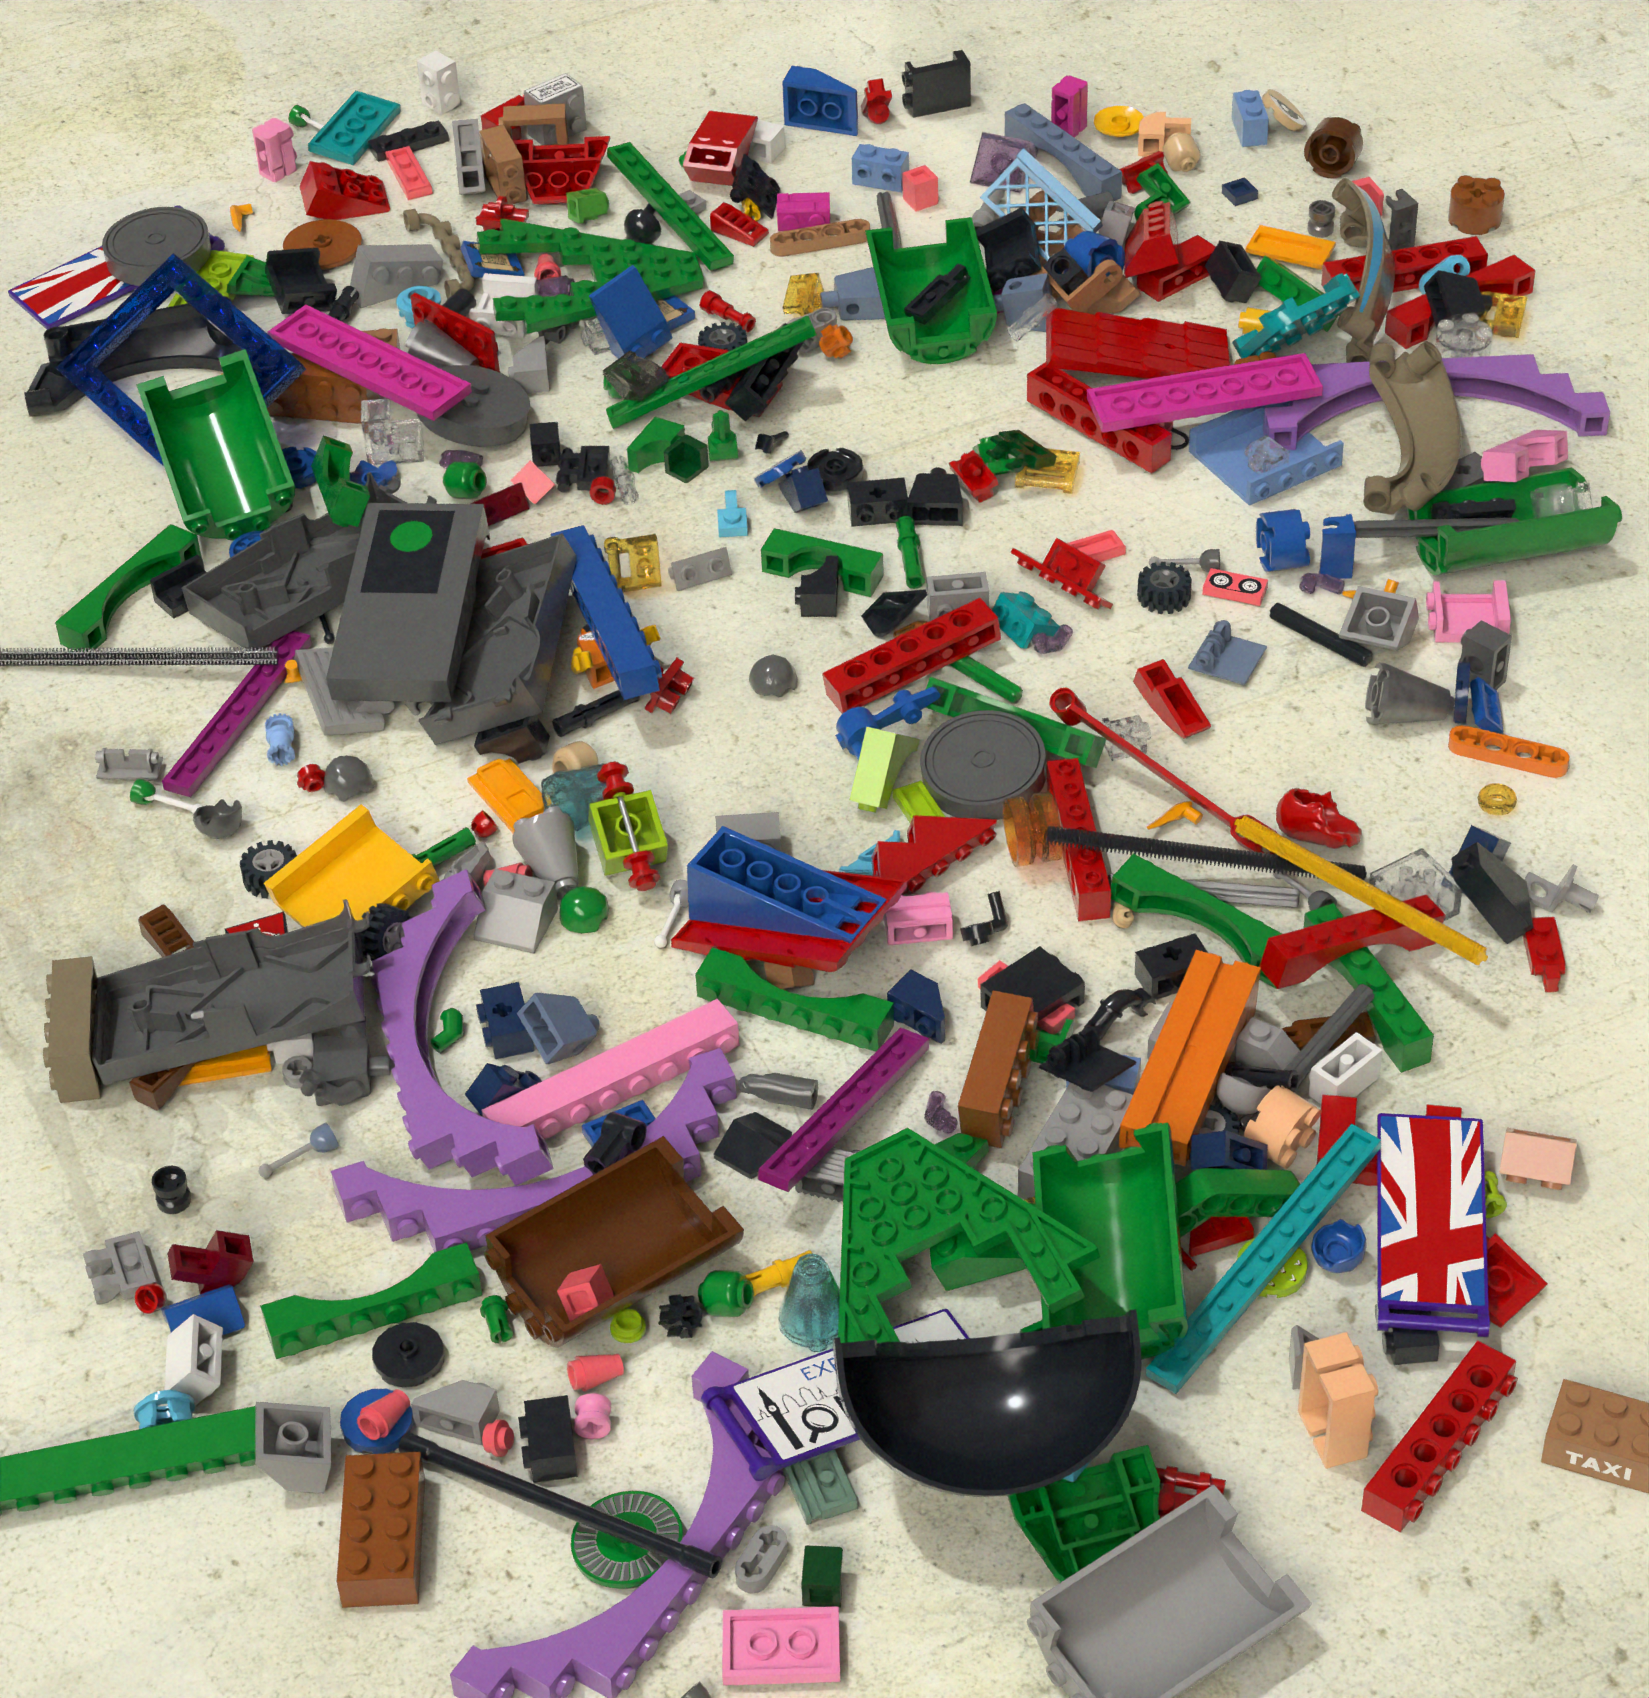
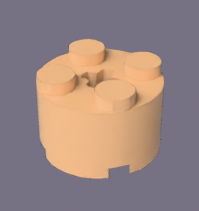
M1281 1085V1087L1275 1086L1260 1102L1256 1108L1260 1111L1256 1122L1251 1119L1249 1120L1243 1136L1267 1144V1158L1288 1169L1296 1158V1150L1300 1146L1307 1148L1314 1139L1316 1131L1312 1129V1126L1319 1119L1321 1110Z

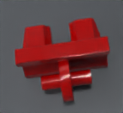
M882 78L869 80L867 87L864 88L865 97L861 104V112L867 113L868 119L872 123L882 124L889 117L890 111L888 106L892 99L891 90L885 91Z
M1157 151L1119 169L1122 171V184L1127 185L1128 193L1133 194L1143 189L1137 182V177L1140 173L1157 163L1168 174L1163 161L1164 152Z
M499 196L496 203L489 202L488 204H483L480 215L475 218L476 225L482 226L484 231L488 229L500 231V219L526 223L529 218V209L515 208V205L508 204L506 196Z
M974 450L968 454H962L961 460L949 462L952 472L958 476L960 482L978 502H983L994 495L992 488L999 485L998 480L985 465L980 455Z
M676 657L664 674V670L660 666L662 678H658L660 691L650 693L651 699L644 708L646 711L652 714L656 707L671 714L678 705L681 696L670 689L672 688L682 695H686L694 678L681 670L684 664L683 660Z

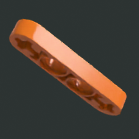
M1463 725L1452 728L1449 734L1448 748L1451 752L1460 756L1553 778L1562 777L1568 772L1570 756L1568 752L1558 747ZM1496 745L1501 749L1494 751L1487 749L1486 746ZM1524 752L1530 754L1531 757L1522 758L1516 754Z

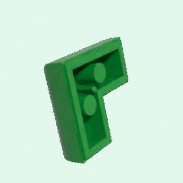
M1159 163L1140 173L1136 179L1150 196L1136 206L1134 211L1136 221L1142 211L1148 208L1149 204L1157 201H1163V203L1170 202L1173 215L1184 210L1191 203Z

